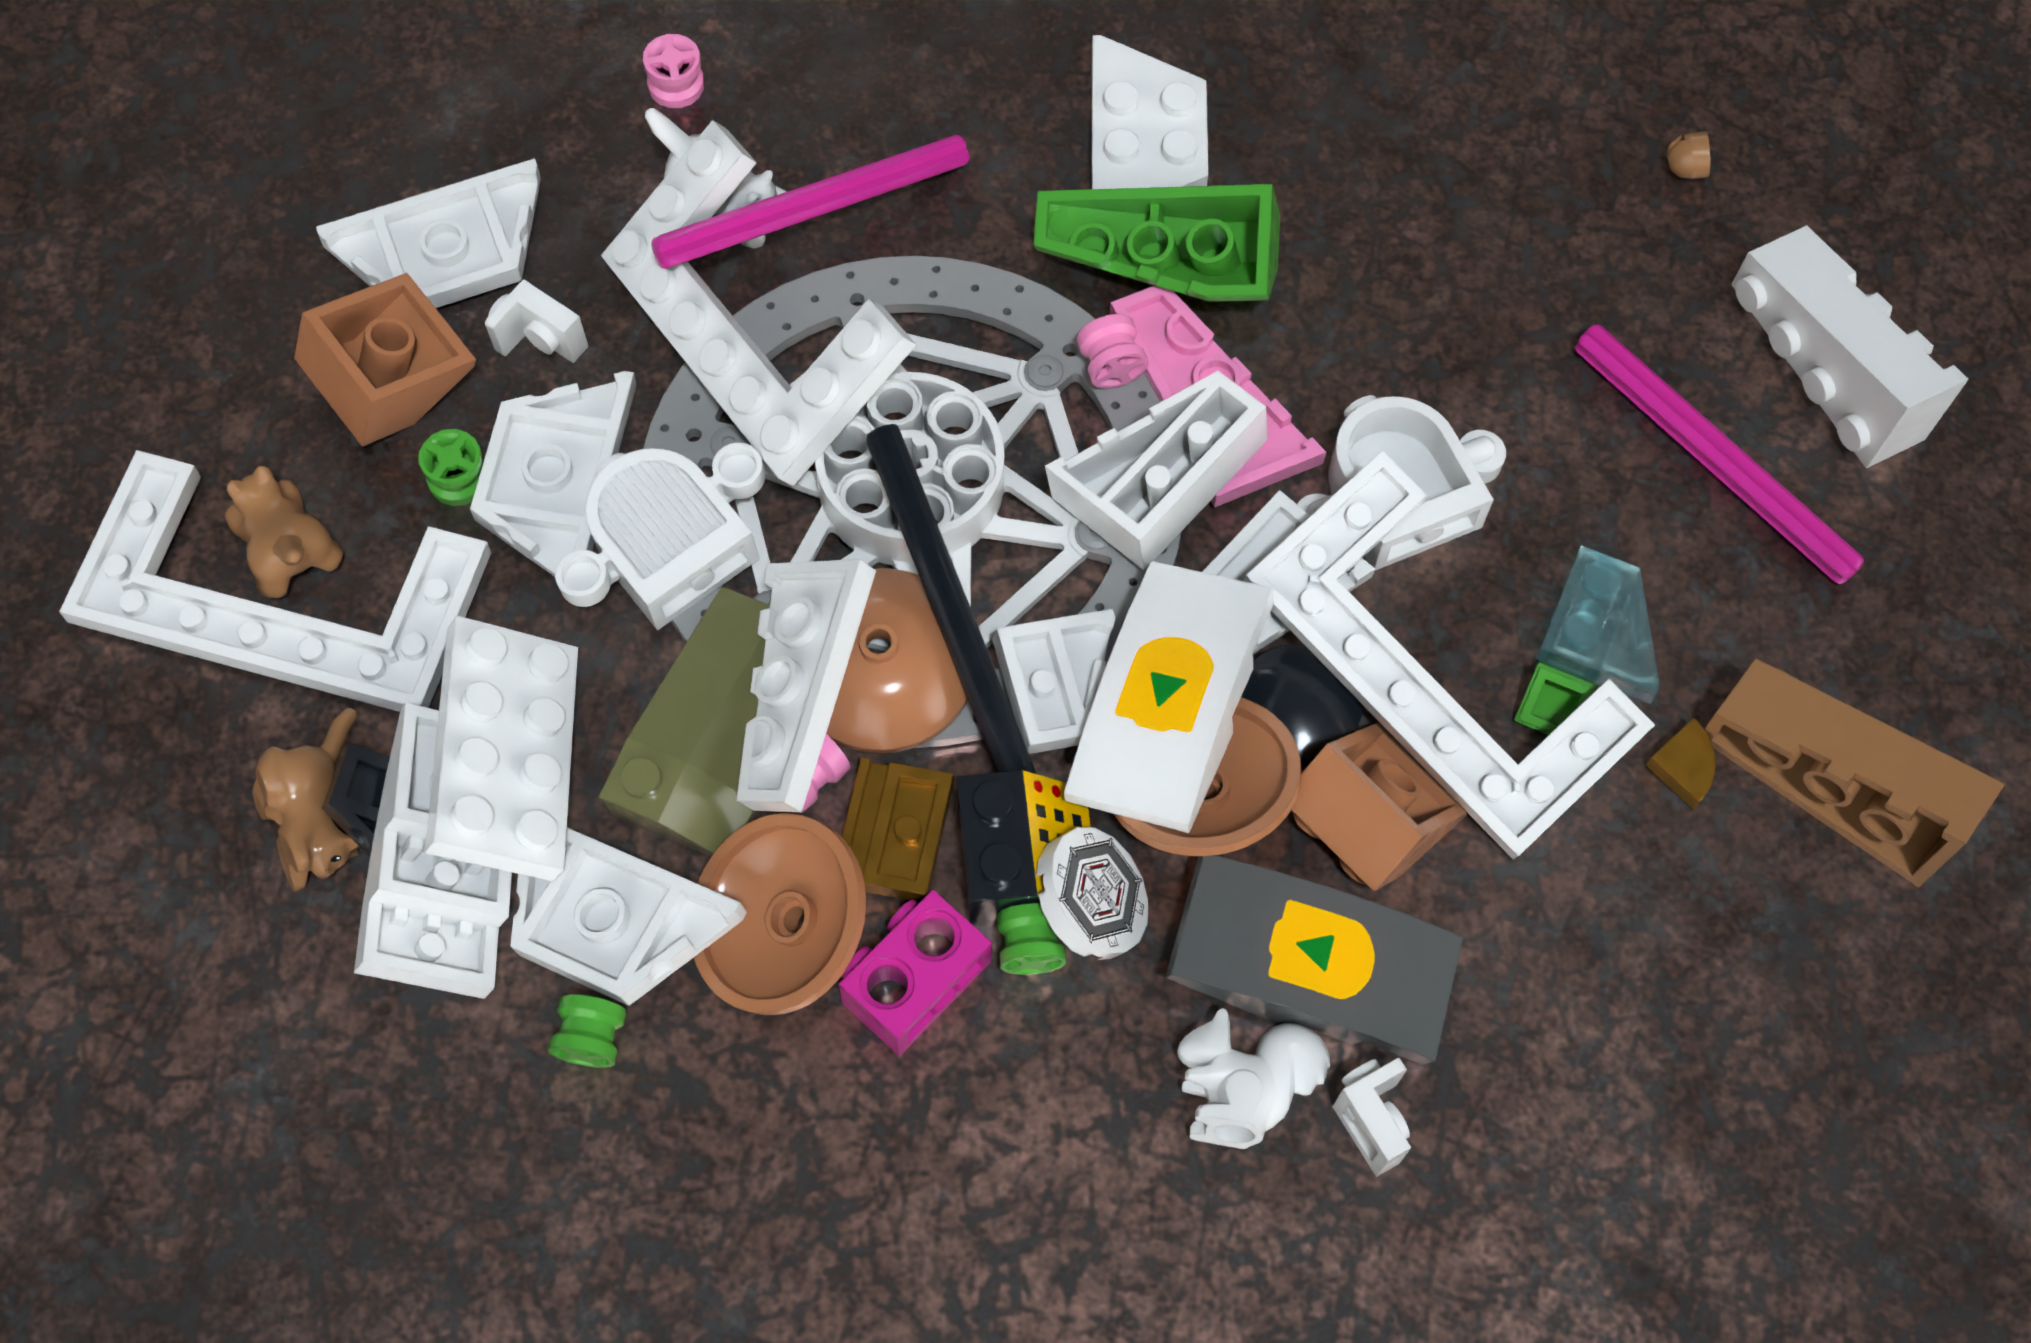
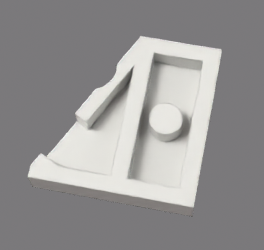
M1113 609L996 629L992 638L1014 718L1029 754L1079 745L1105 670L1106 661L1104 660L1109 635L1115 621Z

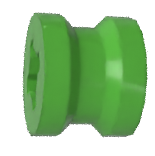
M445 429L432 434L422 444L419 451V465L433 497L441 503L450 506H463L472 502L484 462L476 439L469 433L458 429ZM457 469L463 471L457 475L446 476L449 471Z
M1040 903L1011 906L997 913V931L1005 937V947L1000 952V968L1002 971L1016 975H1033L1052 972L1066 965L1065 947L1058 943V937L1047 921Z
M574 994L562 996L557 1009L562 1022L559 1032L550 1038L549 1054L560 1060L582 1066L596 1068L614 1066L618 1051L613 1044L616 1030L624 1026L627 1014L626 1009L619 1004L598 997Z

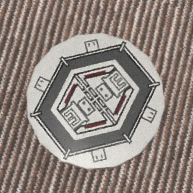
M1077 827L1046 844L1037 865V877L1043 874L1045 891L1038 893L1042 911L1053 932L1073 952L1084 957L1090 954L1101 957L1098 960L1111 959L1127 952L1138 944L1148 923V898L1143 878L1131 855L1114 837L1096 828Z

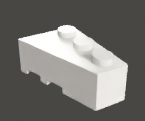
M1220 371L1212 373L1149 408V415L1117 432L1115 428H1112L1097 437L1098 443L1066 461L1063 457H1060L1045 465L1052 498L1144 571L1149 567L1150 562L1154 561L1268 440L1266 406Z

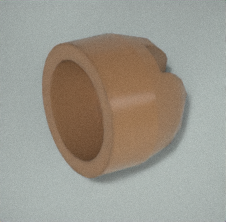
M1707 131L1688 132L1677 136L1670 143L1666 156L1673 173L1680 178L1686 179L1709 177L1710 144Z

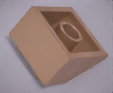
M408 273L302 312L294 356L296 362L362 447L415 425L474 368L476 358Z
M1379 722L1326 744L1301 774L1299 793L1291 809L1294 812L1293 816L1298 826L1310 836L1321 839L1340 858L1343 870L1352 879L1361 884L1368 885L1373 891L1399 878L1468 814Z

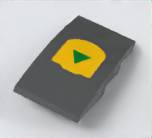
M1217 855L1198 856L1165 978L1276 1024L1296 1022L1349 1045L1365 1041L1423 1065L1436 1061L1463 936L1398 910L1292 875Z

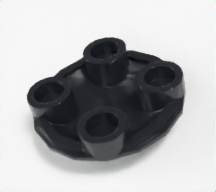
M1283 645L1262 653L1253 661L1254 669L1241 698L1264 707L1282 721L1296 742L1301 765L1305 761H1313L1326 744L1356 732L1362 717V703L1305 645Z

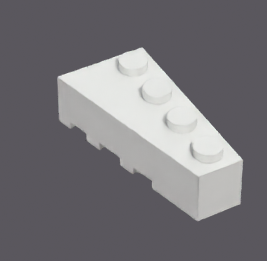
M1806 225L1748 252L1731 285L1735 289L1741 306L1746 311L1752 312L1768 334L1774 351L1780 357L1785 358L1799 376L1807 396L1812 402L1821 406L1837 428L1842 444L1848 450L1854 452L1865 468H1868L1924 441L1966 384L1968 378L1955 365L1942 369L1929 356L1934 345L1918 330L1906 334L1890 318L1892 306L1878 292L1875 294H1864L1856 287V272Z

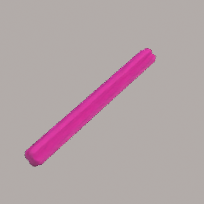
M953 135L654 237L651 241L652 251L658 265L661 268L667 269L959 168L969 162L970 154L963 137Z
M1595 324L1581 335L1575 346L1578 354L1835 583L1843 584L1857 573L1864 563L1861 554L1603 326Z

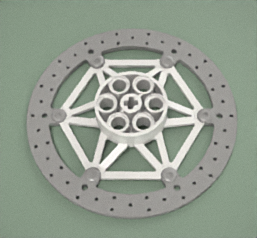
M928 256L879 257L848 262L815 271L775 288L755 299L733 315L735 320L769 361L785 349L810 335L834 325H838L843 329L868 299L883 306L889 314L932 313L974 320L1015 335L1040 349L1027 362L908 334L916 343V346L908 356L1009 381L971 392L964 386L938 375L907 372L900 364L819 458L815 460L816 471L807 470L793 486L778 479L762 458L765 479L820 498L821 508L791 562L814 561L828 534L835 533L853 549L852 553L841 560L861 559L870 567L881 562L892 565L894 569L918 574L866 443L867 434L883 425L896 424L900 429L934 517L939 522L938 527L970 607L971 546L977 543L980 538L1062 550L1060 554L978 626L986 648L993 643L992 638L997 628L1012 626L1080 563H1083L1088 558L1110 565L1100 586L1085 607L1078 613L1084 614L1098 610L1113 609L1115 621L1109 635L1104 660L1107 665L1128 610L1147 569L1145 571L1053 498L1004 465L1005 448L1037 409L1044 410L1058 457H1063L1066 461L1078 454L1060 397V392L1073 382L1079 383L1093 400L1107 423L1109 430L1115 428L1117 432L1149 415V408L1160 403L1144 373L1129 384L1117 388L1103 389L1097 388L1092 384L1087 370L1090 360L1080 353L1076 337L1086 324L1095 320L1093 316L1048 287L1016 273L976 262ZM855 302H861V303H863L862 305H859V306L853 305V303H855ZM1072 352L1075 355L1070 357L1065 355V353ZM685 362L660 401L649 426L643 449L654 448L676 452L690 459L701 469L703 466L712 467L714 456L724 446L731 443H746L749 445L751 443L737 426L719 422L724 413L723 408ZM803 374L792 382L790 386L793 387ZM1018 398L1000 422L997 423L988 407ZM899 412L907 415L900 420L884 418L885 415ZM949 427H961L967 431L962 434L953 435L947 434L943 430ZM692 437L700 438L698 441L695 442L689 441V439H691ZM848 450L863 453L853 459H845L838 456ZM967 479H975L982 482L983 485L976 488H965L958 485V483ZM1010 492L1057 526L999 517L997 513L1001 506L1003 494ZM751 496L744 499H734L739 517L753 533L760 558L751 565L758 593L753 599L770 605L772 588L764 584L766 564H769L770 560L754 498ZM864 503L874 504L878 507L869 513H859L853 510L857 505ZM1181 533L1154 560L1155 562L1175 565ZM721 587L671 621L685 644ZM875 638L868 644V648L884 652L891 646L890 641L885 638ZM998 668L996 673L1012 710L1001 668ZM969 700L960 715L947 729L932 740L915 748L950 746L984 739L978 723H975L977 720Z

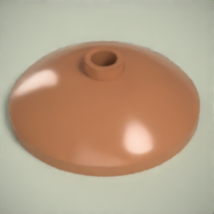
M877 568L875 569V577L826 734L835 743L859 752L886 754L915 748L941 734L960 715L968 702V698L919 575L904 570ZM875 638H885L891 643L890 648L880 654L871 652L867 647Z
M1240 698L1232 716L1233 735L1205 798L1211 799L1203 801L1189 833L1117 814L1114 815L1120 824L1137 839L1165 852L1184 856H1213L1245 848L1270 834L1281 824L1294 806L1301 784V762L1296 742L1287 727L1274 714L1252 701Z
M791 813L767 815L747 823L731 834L717 848L703 869L697 884L740 902L747 911L742 922L694 957L702 978L708 987L724 1002L743 1011L760 1015L786 1014L816 1001L845 972L855 954L862 935L866 913V892L862 871L856 856L847 842L832 828L803 815ZM804 914L803 924L798 930V922Z

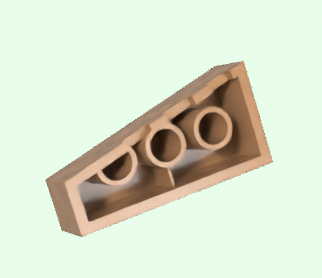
M1756 658L1704 729L1710 738L1713 749L1918 888L1967 843L2005 786V783Z

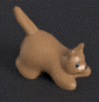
M258 466L253 474L245 476L240 481L232 480L228 483L227 492L233 500V505L228 507L225 519L230 530L247 543V566L255 576V588L262 596L269 599H279L286 596L290 578L311 566L327 572L338 568L343 556L340 543L330 537L324 524L311 515L304 513L302 495L291 480H280L277 482L269 468Z
M351 708L343 710L330 723L322 746L300 745L289 749L271 746L258 759L255 771L257 778L252 792L254 803L262 820L271 819L280 825L278 830L279 837L276 840L278 853L285 876L294 892L305 888L308 871H312L318 878L325 879L332 876L349 858L360 854L357 849L359 846L348 835L344 834L332 818L322 809L335 766L339 760L347 735L356 720L357 712Z

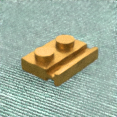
M861 757L842 838L850 846L858 860L865 883V892L905 900L914 899L916 902H921L930 893L954 786V776L952 773L891 762L888 766L872 763L871 759Z

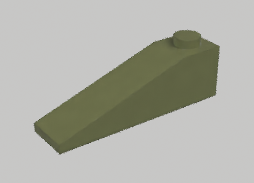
M722 586L627 737L599 795L600 800L614 817L710 857L731 834L752 821L756 811L736 800L746 724L755 718L757 714L758 698L750 692L753 668L763 666L766 640L758 635L760 611L770 608V605Z

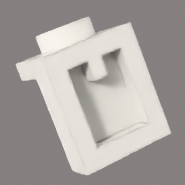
M524 279L510 294H505L497 299L485 321L494 350L503 356H507L524 336L542 352L550 355L555 351L572 363L589 347L580 316Z
M1400 1058L1393 1060L1383 1067L1379 1065L1376 1059H1373L1351 1071L1341 1080L1346 1088L1341 1091L1332 1106L1376 1177L1398 1165L1411 1149L1406 1140L1410 1137L1409 1129L1402 1114L1393 1103L1389 1101L1383 1103L1379 1097L1381 1094L1394 1088L1407 1071Z

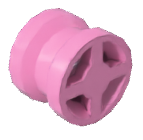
M665 34L656 37L647 45L643 52V66L647 74V87L652 99L659 105L667 108H683L698 100L704 90V76L701 70L700 52L696 43L680 34Z
M1111 314L1097 318L1086 324L1076 337L1080 353L1090 360L1087 370L1092 384L1097 388L1110 389L1129 384L1139 378L1149 365L1144 349L1134 342L1137 331L1133 319L1128 315Z

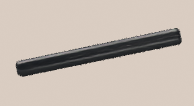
M896 424L878 427L867 434V446L996 771L999 773L1024 770L1036 774L900 429Z

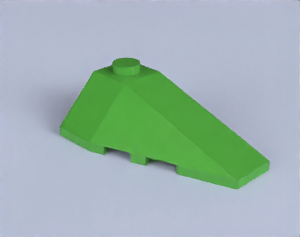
M1273 184L1037 192L1034 247L1037 251L1205 301L1269 300L1278 270L1280 211Z

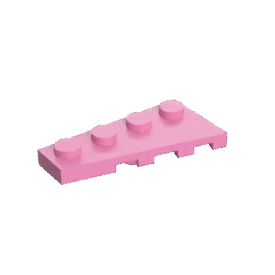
M1154 285L1110 303L1109 315L1124 314L1133 319L1137 331L1134 342L1144 349L1148 358L1149 365L1144 374L1160 402L1212 373L1220 371L1266 406L1268 440L1213 497L1211 502L1214 508L1324 463L1326 451L1313 437L1307 440L1291 423L1292 415L1275 398L1270 401L1250 380L1252 373L1237 357H1234L1232 360L1213 341L1214 333L1174 291Z

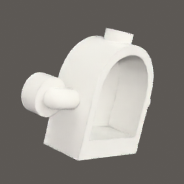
M1374 395L1364 396L1351 403L1344 411L1346 419L1339 430L1328 471V482L1332 495L1310 494L1297 503L1303 510L1312 515L1383 450L1427 496L1414 511L1365 555L1368 563L1376 571L1482 528L1494 500L1485 483L1491 482L1499 475L1506 458V448L1503 441L1496 434L1486 430L1470 431L1459 440L1449 422L1438 411L1420 401L1395 396L1376 398Z
M746 443L728 444L721 448L714 456L712 477H706L701 469L685 456L665 449H641L627 454L617 453L608 457L596 470V478L588 491L585 505L586 521L599 554L589 550H576L568 553L559 561L555 570V580L563 597L575 606H592L603 600L609 592L610 585L618 580L658 631L758 561L760 558L753 533L729 503L734 499L751 497L762 488L765 482V469L760 453L753 446Z

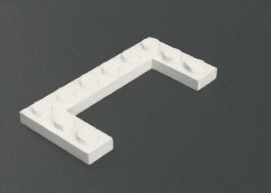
M712 120L602 253L601 257L751 445L760 453L763 460L778 479L794 486L914 349L916 343L883 306L868 299L797 383L791 387L688 261L667 269L661 268L658 265L651 247L653 238L711 218L757 163L728 129Z
M136 450L59 611L67 623L398 712L401 711L405 702L429 708L443 674L447 628L456 615L466 617L490 558L491 550L486 541L428 526L382 636L155 576L201 476L192 464Z
M1382 450L1245 576L1244 582L1273 588V607L1271 611L1512 859H1515L1649 732L1655 724L1608 679L1519 764L1489 736L1338 581L1414 511L1427 496Z

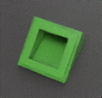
M1538 659L1514 721L1549 735L1598 689L1599 685L1595 681Z

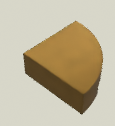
M1693 718L1650 758L1646 766L1694 810L1712 785L1716 760L1709 736L1700 723Z

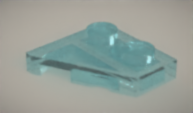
M1581 545L1536 659L1543 660L1599 684H1603L1606 680L1610 679L1624 694L1651 704L1660 684L1640 568Z

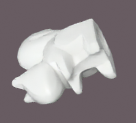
M1224 1008L1218 1010L1212 1021L1186 1035L1179 1043L1177 1050L1181 1062L1191 1068L1185 1072V1080L1187 1081L1182 1083L1181 1090L1207 1099V1104L1200 1105L1195 1110L1196 1121L1190 1126L1189 1137L1196 1141L1246 1149L1260 1143L1265 1132L1273 1128L1285 1117L1294 1093L1303 1096L1311 1095L1316 1085L1324 1084L1327 1077V1069L1330 1067V1055L1320 1036L1304 1026L1284 1023L1270 1028L1260 1038L1255 1055L1246 1054L1231 1048L1228 1012Z

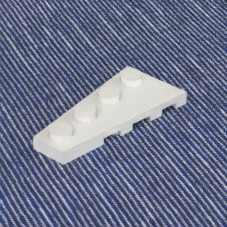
M861 559L766 564L764 584L772 588L770 608L760 611L758 635L766 640L763 666L753 668L750 692L758 698L757 714L755 718L746 724L736 800L753 811L802 813L876 573L875 569Z

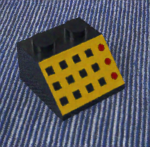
M1024 770L957 776V806L969 921L974 927L997 925V913L1008 907L1040 903L1038 893L1045 891L1043 874L1037 877V865L1046 844L1077 827L1091 828L1088 807L1065 801L1064 791L1066 782Z

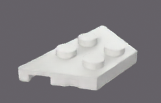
M1093 35L1091 67V189L1207 186L1206 80L1102 35Z
M534 158L317 226L316 230L323 247L369 286L408 273L433 306L438 308L522 281L541 181L539 169Z
M623 371L615 373L616 382L580 391L578 384L575 383L555 388L543 396L527 395L502 401L500 404L470 510L477 523L554 577L556 567L565 555L576 550H593L595 542L585 515L586 498L591 484L596 478L597 468L608 457L619 453L637 385L634 372Z
M567 828L564 870L555 881L518 874L516 892L520 899V906L513 917L510 947L519 956L630 1006L742 922L747 911L740 902Z

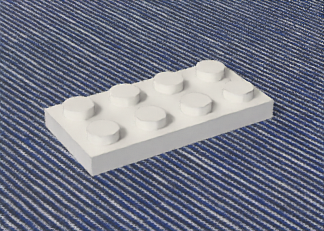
M457 615L454 617L447 628L425 854L549 881H555L563 872L578 647Z

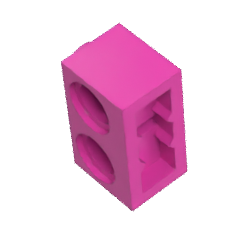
M934 890L920 903H917L914 899L905 903L888 923L887 929L890 933L873 950L868 946H864L857 951L845 972L841 975L843 980L839 983L842 1004L899 1057L991 963L992 942ZM939 934L948 938L953 945L943 955L928 956L917 948V944L927 935ZM883 981L898 982L906 989L905 995L899 1001L892 1004H882L875 1001L870 996V992L878 983Z

